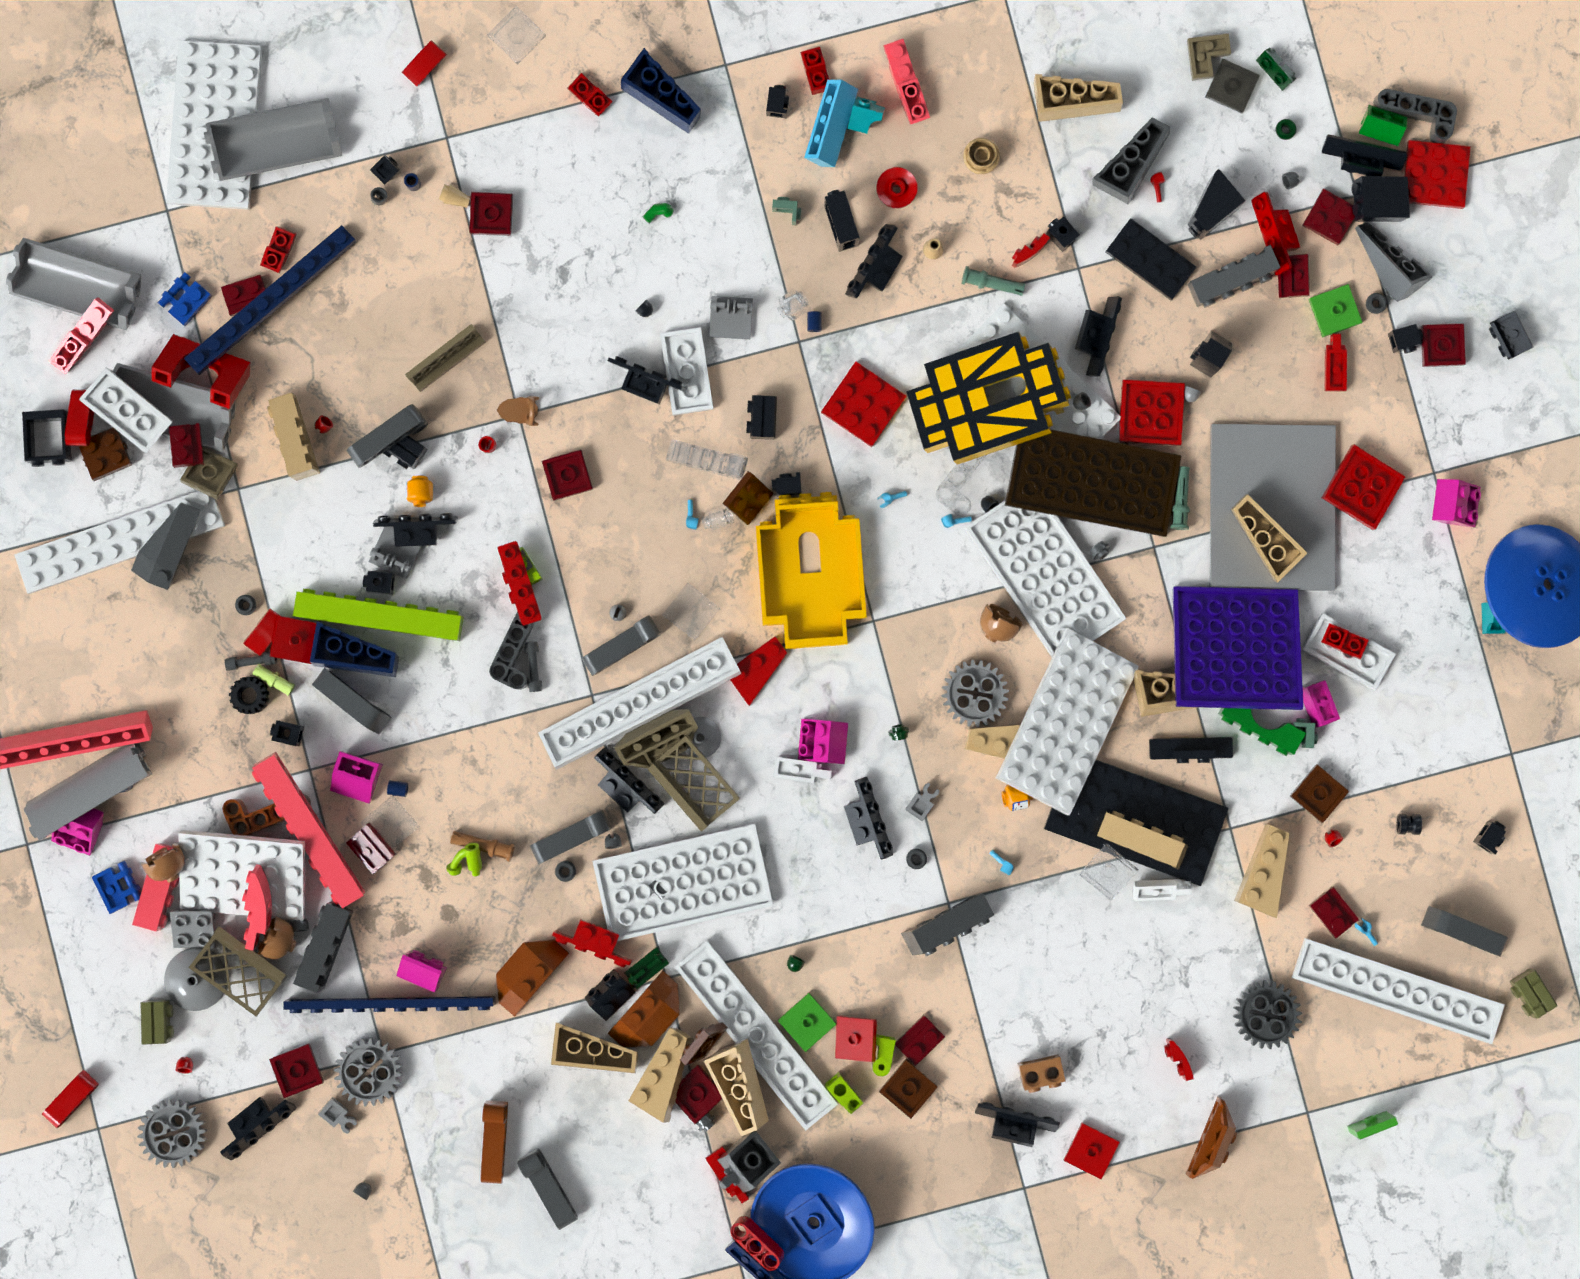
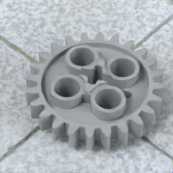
M971 660L970 666L963 662L962 669L958 665L955 666L956 673L949 671L951 679H944L948 686H942V689L946 690L947 693L941 695V697L947 698L948 701L944 702L943 705L950 706L947 713H955L952 718L953 720L960 717L959 724L967 720L968 727L971 726L972 722H975L976 727H979L980 721H982L986 726L988 718L994 722V714L1001 716L999 708L1006 709L1002 701L1009 700L1003 696L1004 693L1009 692V690L1003 689L1007 682L1000 681L1003 674L996 675L997 667L990 670L991 663L983 667L982 660L979 661L978 665H975L974 660ZM963 676L971 677L972 685L970 687L962 685L961 679ZM985 679L990 680L993 684L990 691H985L982 688V682ZM977 688V692L991 694L993 698L977 696L976 699H973V695L959 693L957 689L973 691ZM960 696L968 698L969 703L967 707L962 708L958 705L957 700ZM980 700L988 702L989 708L987 711L982 712L979 710L978 703Z
M373 1037L369 1039L368 1043H366L365 1038H362L360 1045L355 1040L352 1042L353 1048L349 1045L345 1047L348 1053L340 1052L343 1060H336L340 1067L334 1069L335 1072L339 1073L334 1080H341L337 1088L344 1087L342 1095L350 1094L348 1101L356 1098V1105L363 1100L364 1107L368 1105L369 1101L375 1106L377 1099L382 1104L385 1102L384 1096L390 1099L392 1097L390 1091L396 1092L398 1090L394 1084H401L397 1077L403 1075L402 1072L398 1071L403 1064H396L400 1056L394 1057L392 1055L395 1052V1048L389 1051V1043L381 1046V1039L375 1044ZM366 1052L374 1054L375 1059L373 1062H368L365 1059ZM380 1059L383 1060V1062L371 1072V1075L369 1074L368 1076H366L357 1085L354 1084V1081L357 1080L362 1074H364L366 1072V1069L372 1067ZM350 1066L358 1068L359 1073L357 1076L350 1074ZM379 1068H385L388 1071L387 1078L380 1077L378 1073ZM363 1082L371 1083V1092L363 1089Z
M169 1099L167 1104L163 1100L159 1103L160 1107L155 1104L152 1106L153 1111L147 1110L145 1112L148 1118H141L145 1125L138 1127L143 1133L137 1137L143 1138L144 1141L139 1146H146L143 1154L150 1153L148 1160L155 1157V1165L163 1161L164 1168L169 1163H171L172 1168L177 1167V1163L182 1167L185 1165V1160L189 1163L193 1161L191 1155L195 1157L199 1155L196 1149L201 1150L204 1148L200 1142L207 1140L206 1137L202 1136L207 1129L201 1128V1125L206 1121H199L198 1118L202 1113H194L196 1106L189 1109V1102L182 1106L181 1099H178L175 1104L173 1099ZM176 1115H180L183 1118L182 1125L175 1122ZM156 1122H160L163 1125L162 1132L156 1130ZM186 1126L190 1127L189 1130L179 1132L174 1136L171 1135L158 1141L155 1140V1137L170 1131H176ZM182 1135H187L189 1137V1145H186L182 1142ZM162 1142H167L170 1145L169 1152L162 1149Z

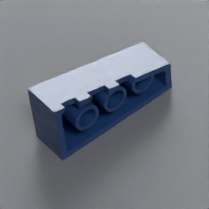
M643 48L622 77L621 89L689 134L700 119L701 108L684 90H681L675 83V80L668 76L661 68L662 66Z
M320 622L316 623L310 663L313 666L396 677L399 656L395 652Z

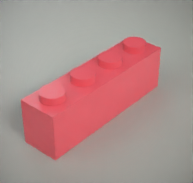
M158 843L155 844L153 853L165 847L167 850L173 849V847ZM146 875L132 925L152 931H160L166 926L168 920L166 912L173 903L174 896L172 891L174 887H177L179 877L168 883L167 880L154 881Z

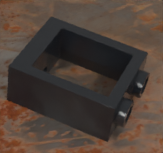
M839 190L828 192V196H825L824 207L838 251L841 252L859 246V234L845 190L841 192Z
M61 409L22 412L25 462L32 464V467H43L44 463L52 462L54 466L65 465V462L72 461L71 446L65 443L68 411ZM61 421L63 455L35 457L34 422Z

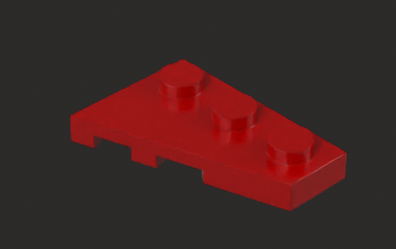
M773 637L737 663L741 674L730 679L749 706L787 654L776 637Z

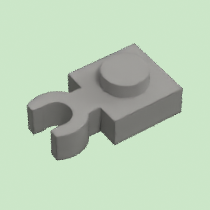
M929 783L923 787V795L921 796L916 793L905 808L906 811L920 821L924 820L934 805L930 802V799L935 798L939 794L938 789L933 794L928 793Z
M334 1097L318 1113L320 1117L333 1127L339 1123L342 1131L347 1134L350 1132V1129L346 1126V1123L357 1124L355 1117L346 1116L348 1109Z

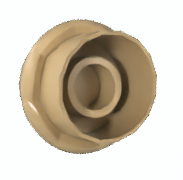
M976 138L966 145L963 152V160L970 171L976 174H987L997 167L1000 160V152L997 145L990 139Z

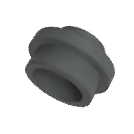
M1373 293L1366 300V308L1373 314L1383 312L1387 306L1386 298L1380 293ZM1374 300L1379 302V307L1373 306Z
M1103 541L1097 543L1090 551L1093 554L1092 558L1094 560L1105 558L1109 554L1108 549L1110 545L1108 543L1105 544Z
M242 595L236 600L235 608L241 615H250L256 609V601L250 595ZM246 601L250 604L248 609L243 608V603Z
M912 849L906 856V862L912 869H921L927 862V856L921 849ZM914 855L920 856L918 863L913 862Z
M562 861L556 866L555 875L560 881L568 882L575 877L576 868L573 863ZM564 867L569 869L568 875L562 873Z
M707 1113L697 1123L698 1130L701 1132L704 1129L707 1132L715 1125L713 1120L716 1117Z

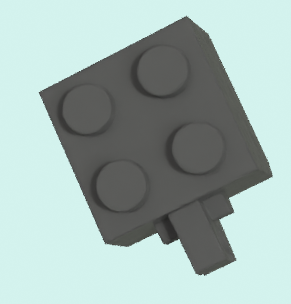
M753 1131L742 1136L717 1159L725 1169L724 1173L726 1174L718 1184L722 1189H726L733 1183L742 1192L750 1191L780 1165L781 1162L760 1135Z

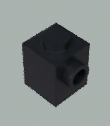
M1062 217L1060 220L1058 218L1054 219L1048 225L1050 229L1046 233L1062 252L1080 236L1065 217Z
M1417 324L1392 330L1388 333L1393 353L1404 351L1405 354L1416 351V347L1422 344L1423 335L1421 329L1417 328Z

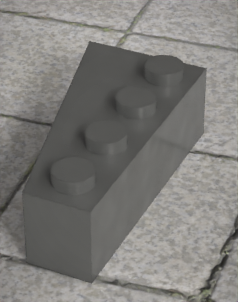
M1152 117L1133 136L1131 141L1124 145L1120 152L1092 178V185L1129 204L1168 138L1170 126Z
M1269 245L1258 255L1253 252L1242 258L1239 263L1236 261L1223 266L1220 271L1216 269L1190 281L1188 287L1196 306L1203 305L1206 308L1215 304V300L1220 297L1225 300L1234 296V292L1239 289L1244 292L1253 288V284L1258 281L1263 284L1272 280V275L1280 269V265L1271 245Z
M976 894L952 907L953 909L937 914L935 919H929L918 924L915 930L902 932L901 934L911 954L931 955L937 951V946L941 944L947 946L955 941L954 937L960 934L963 937L971 933V928L977 924L981 927L989 923V918L994 916V913L984 894Z
M332 902L321 907L318 916L320 917L319 923L313 928L312 939L305 949L304 959L298 968L293 982L294 985L316 993L325 988L353 910L345 907L342 909L340 905Z

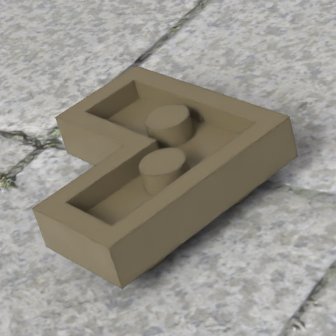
M1229 33L1187 39L1192 81L1213 78L1211 58L1231 55Z

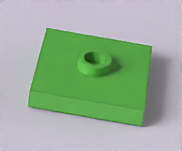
M1349 284L1308 299L1322 338L1363 323Z
M807 993L778 1019V1022L805 1052L836 1025L835 1021L810 993Z
M1384 1111L1377 1115L1366 1117L1364 1120L1347 1127L1352 1135L1361 1140L1394 1127L1398 1122L1395 1116Z

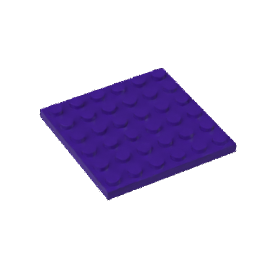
M1173 587L1176 707L1303 709L1298 590Z

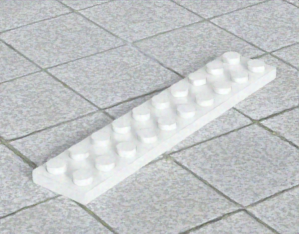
M197 491L14 554L27 594H32L136 558L139 550L181 502L201 510L190 538L225 527L217 500Z
M723 637L538 732L557 770L740 675L741 672Z
M1306 938L1303 940L1292 975L1294 979L1489 1044H1493L1505 1006L1504 1004Z
M708 940L675 966L719 1023L723 1022L728 1027L726 1032L733 1041L738 1043L748 1039L755 1068L805 1131L838 1105V1102Z

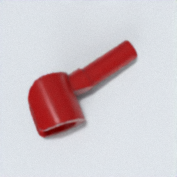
M1159 172L1150 178L1156 192L1157 203L1162 202L1159 184L1165 182L1162 172Z

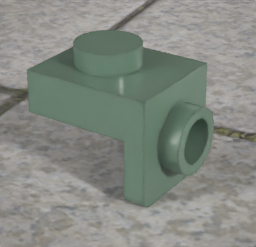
M777 197V200L773 199L772 212L792 213V225H796V220L801 219V208L797 207L798 201H790V198Z
M1297 718L1296 722H1291V725L1295 727H1302V731L1306 733L1302 740V748H1314V744H1317L1318 741L1315 723H1309V719Z

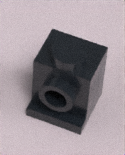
M783 85L769 87L766 116L787 119V110L784 108H788L789 96L786 95V87Z
M384 155L370 171L385 185L400 169L397 167L398 163L392 157Z
M796 472V477H792L791 473L780 474V478L771 479L772 492H777V497L780 495L792 496L802 494L800 472Z
M368 571V575L363 576V587H366V592L393 595L395 574ZM376 578H379L381 581L380 585L378 586L374 585V580Z
M276 720V724L273 723L270 730L271 741L300 746L305 726ZM286 729H289L291 732L289 737L284 735Z
M1487 821L1473 842L1488 853L1496 855L1498 851L1495 847H1499L1503 843L1506 827L1498 821L1494 823Z

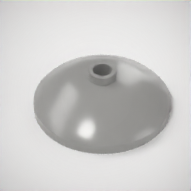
M190 948L178 953L169 962L164 975V985L169 998L177 1006L190 1011L207 1009L216 1004L224 994L188 968L203 948ZM219 957L212 958L213 970L225 968ZM209 958L200 960L195 967L201 972L209 971ZM226 971L214 972L216 983H227ZM211 973L205 974L211 978ZM190 977L195 978V984L189 982Z

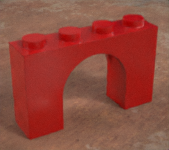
M173 334L152 365V381L171 388L180 373L186 368L191 367L184 358L196 349L200 343ZM225 353L209 368L214 370L218 377L210 389V402L230 409L250 377L251 362Z

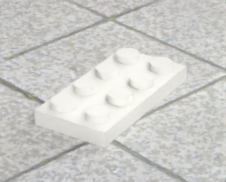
M701 327L660 333L667 380L670 381L671 378L683 382V387L687 388L686 392H682L668 386L672 415L714 410Z
M107 367L79 399L145 453L173 422V420Z
M1322 613L1301 650L1368 688L1376 690L1396 654L1368 639L1369 642L1361 660L1321 643L1329 623L1368 639Z

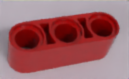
M73 389L71 391L65 429L66 445L89 446L94 411L79 400L86 390Z
M82 1070L42 1112V1115L56 1129L59 1128L98 1087L99 1083L85 1070Z
M740 1216L735 1221L730 1231L733 1239L765 1269L770 1271L777 1269L784 1258L783 1249L751 1218ZM738 1226H743L746 1231H741ZM753 1240L759 1241L761 1246H757ZM769 1255L775 1256L777 1261L770 1259Z

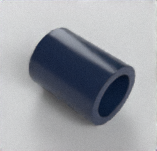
M409 173L404 177V183L410 191L420 189L421 182L416 174ZM412 179L416 180L414 185H409Z
M807 312L808 332L822 331L821 312Z
M389 780L387 795L407 796L408 783Z

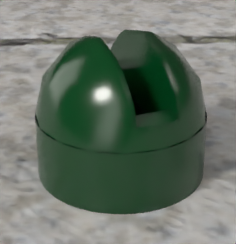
M790 955L787 960L788 969L792 972L800 971L805 963L804 960L794 955Z

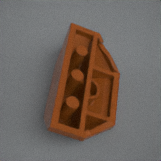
M555 940L523 942L496 974L499 1004L515 1017L567 957L569 952Z
M662 970L607 1034L622 1047L653 1046L680 1015L678 983Z
M1218 1096L1187 1169L1186 1175L1189 1178L1194 1179L1220 1168L1222 1163L1225 1164L1229 1156L1228 1147L1236 1139V1127L1225 1101Z

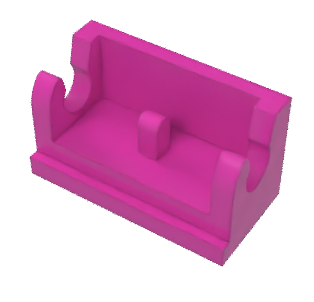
M1325 680L1303 687V703L1311 723H1315V728L1340 719Z

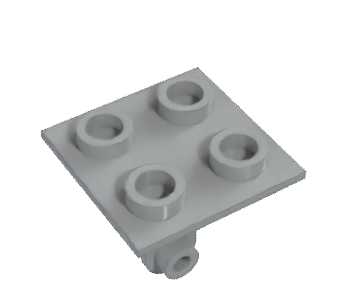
M712 296L709 337L750 340L753 298Z
M391 526L384 527L375 548H372L370 552L369 562L403 578H407L421 546L395 547L394 528Z
M180 909L170 911L173 948H204L214 935L213 920H215V913L197 910L180 911ZM215 942L210 948H215Z

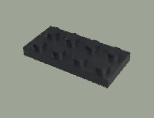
M1131 218L1105 251V253L1170 301L1196 268L1194 264Z

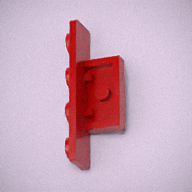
M1263 192L1254 197L1251 202L1266 247L1271 245L1280 265V269L1275 275H1281L1292 268L1287 251L1299 249L1300 244L1288 209L1274 210L1268 192Z
M513 541L498 546L497 549L505 571L502 573L505 584L510 586L509 598L511 603L516 605L521 624L525 626L542 620L518 542Z
M582 919L578 924L574 937L556 930L552 934L553 937H556V942L567 945L569 942L575 945V949L582 952L590 950L595 952V957L606 960L608 957L613 959L614 964L625 968L626 965L630 966L632 963L631 959L613 953L620 934Z

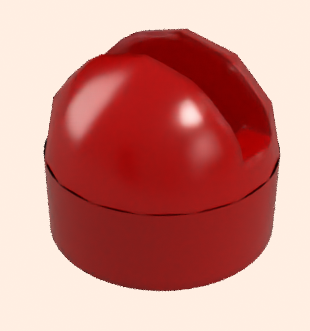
M321 415L316 420L314 426L316 430H320V434H325L333 427V423L328 417Z
M490 436L482 437L478 444L479 449L484 453L494 452L497 446L495 440Z
M1331 829L1332 833H1325V841L1329 847H1335L1343 841V837L1337 830Z
M181 1057L176 1063L175 1070L183 1074L192 1073V1059Z

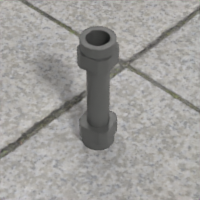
M526 642L524 650L525 653H528L531 681L528 682L529 692L542 691V681H539L536 655V652H539V646L537 642Z
M265 652L261 656L240 659L231 657L225 659L226 671L238 670V667L265 663V665L277 664V658L270 657V652Z

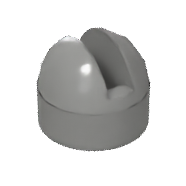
M1185 386L1184 399L1187 402H1194L1198 399L1201 391Z
M614 605L610 609V617L614 621H622L626 617V609L622 605ZM617 607L621 608L618 618L614 617Z

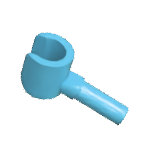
M904 491L892 495L883 493L877 500L880 498L884 499L885 503L880 505V507L885 508L893 500L907 496V492Z
M688 500L686 526L696 530L699 518L693 517V500Z
M952 514L941 518L944 527L949 528L955 524L971 522L972 519L971 517L953 519Z
M992 850L989 854L999 863L1003 864L1000 871L1010 875L1014 869L1013 865L1002 859Z
M1361 918L1363 925L1360 927L1355 923V928L1365 934L1372 944L1376 946L1378 942L1372 935L1371 924Z

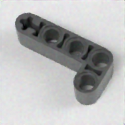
M1391 89L1382 90L1374 98L1373 105L1375 107L1411 119L1432 123L1430 140L1433 143L1443 144L1453 134L1457 108L1452 102ZM1401 101L1407 102L1409 109L1403 108ZM1421 105L1427 106L1429 113L1423 112ZM1441 109L1447 110L1449 117H1444ZM1437 129L1443 130L1445 137H1440Z
M411 404L355 442L347 449V452L358 468H361L412 433L414 435L427 427L428 423L417 407Z
M517 611L490 666L489 673L494 680L513 689L522 690L527 687L529 679L524 672L514 668V665L535 622L528 624L527 629L517 624L520 621ZM517 628L523 631V637L519 640L513 637V631ZM507 647H512L514 655L507 659L504 656V650ZM497 666H503L505 669V674L502 677L495 675V668ZM520 674L524 682L521 686H516L513 683V679L516 675Z
M648 615L636 622L633 627L596 648L581 659L591 675L594 676L654 640L661 633L651 616Z
M326 668L321 671L312 683L317 690L356 721L377 734L382 732L392 718Z
M602 810L530 845V848L538 864H541L611 830V826Z
M1428 906L1421 926L1501 957L1508 937L1431 906Z
M537 1148L519 1158L517 1164L525 1178L530 1179L556 1227L561 1230L578 1220L572 1204L541 1150Z

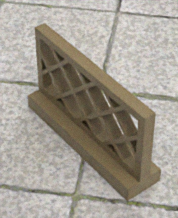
M470 324L405 375L421 392L486 342L475 327Z
M687 735L657 760H654L647 768L701 832L740 799L738 794ZM684 742L691 748V756L678 755L679 746ZM666 757L675 758V769L666 768L661 762ZM678 758L690 759V769H677ZM693 760H701L705 764L704 772L692 771ZM677 773L689 774L688 785L679 784ZM692 774L704 775L703 786L691 785ZM706 775L715 776L718 779V787L706 786ZM702 789V800H693L690 796V790ZM705 790L717 791V802L704 801ZM720 791L729 792L733 799L728 803L719 802ZM704 804L716 805V813L710 818L704 813Z
M218 926L214 935L188 968L257 1017L288 976L254 951L245 949L246 945ZM215 940L222 944V954L211 955L210 947ZM226 947L232 952L226 953ZM227 955H238L240 966L228 967ZM224 956L225 968L213 970L212 958ZM209 958V971L201 972L195 967L200 960ZM243 960L249 964L243 965ZM251 966L256 968L257 978L245 980L244 968ZM241 968L242 980L230 982L229 970ZM226 971L227 983H216L214 972ZM259 971H260L262 974H264L265 977H260ZM211 973V978L205 974ZM271 979L276 984L271 991L262 992L261 980ZM258 980L259 993L247 994L246 982ZM243 983L244 995L234 996L231 991V985ZM228 985V991L222 986ZM263 994H268L263 1000ZM260 995L261 1004L258 1008L254 1010L249 1007L248 997ZM239 998H245V1003Z

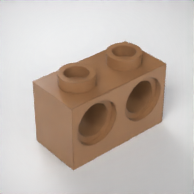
M1058 1054L1017 1063L1023 1089L1025 1091L1028 1090L1029 1093L1040 1091L1041 1087L1048 1085L1049 1088H1056L1061 1086V1082H1066L1061 1058ZM1050 1067L1057 1068L1058 1072L1055 1077L1047 1076V1070ZM1029 1072L1037 1073L1035 1081L1029 1082L1026 1080Z

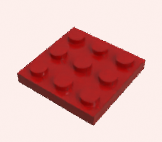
M1409 140L1407 142V158L1404 170V177H1408L1409 204L1457 209L1465 208L1471 146Z
M855 361L822 409L821 414L872 448L907 396Z
M1122 380L1118 442L1181 446L1185 383Z
M1353 444L1350 446L1321 498L1371 530H1376L1405 476Z

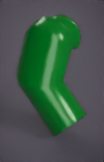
M658 203L652 205L642 217L650 224L657 215H664L667 218L671 217L674 210L668 203Z

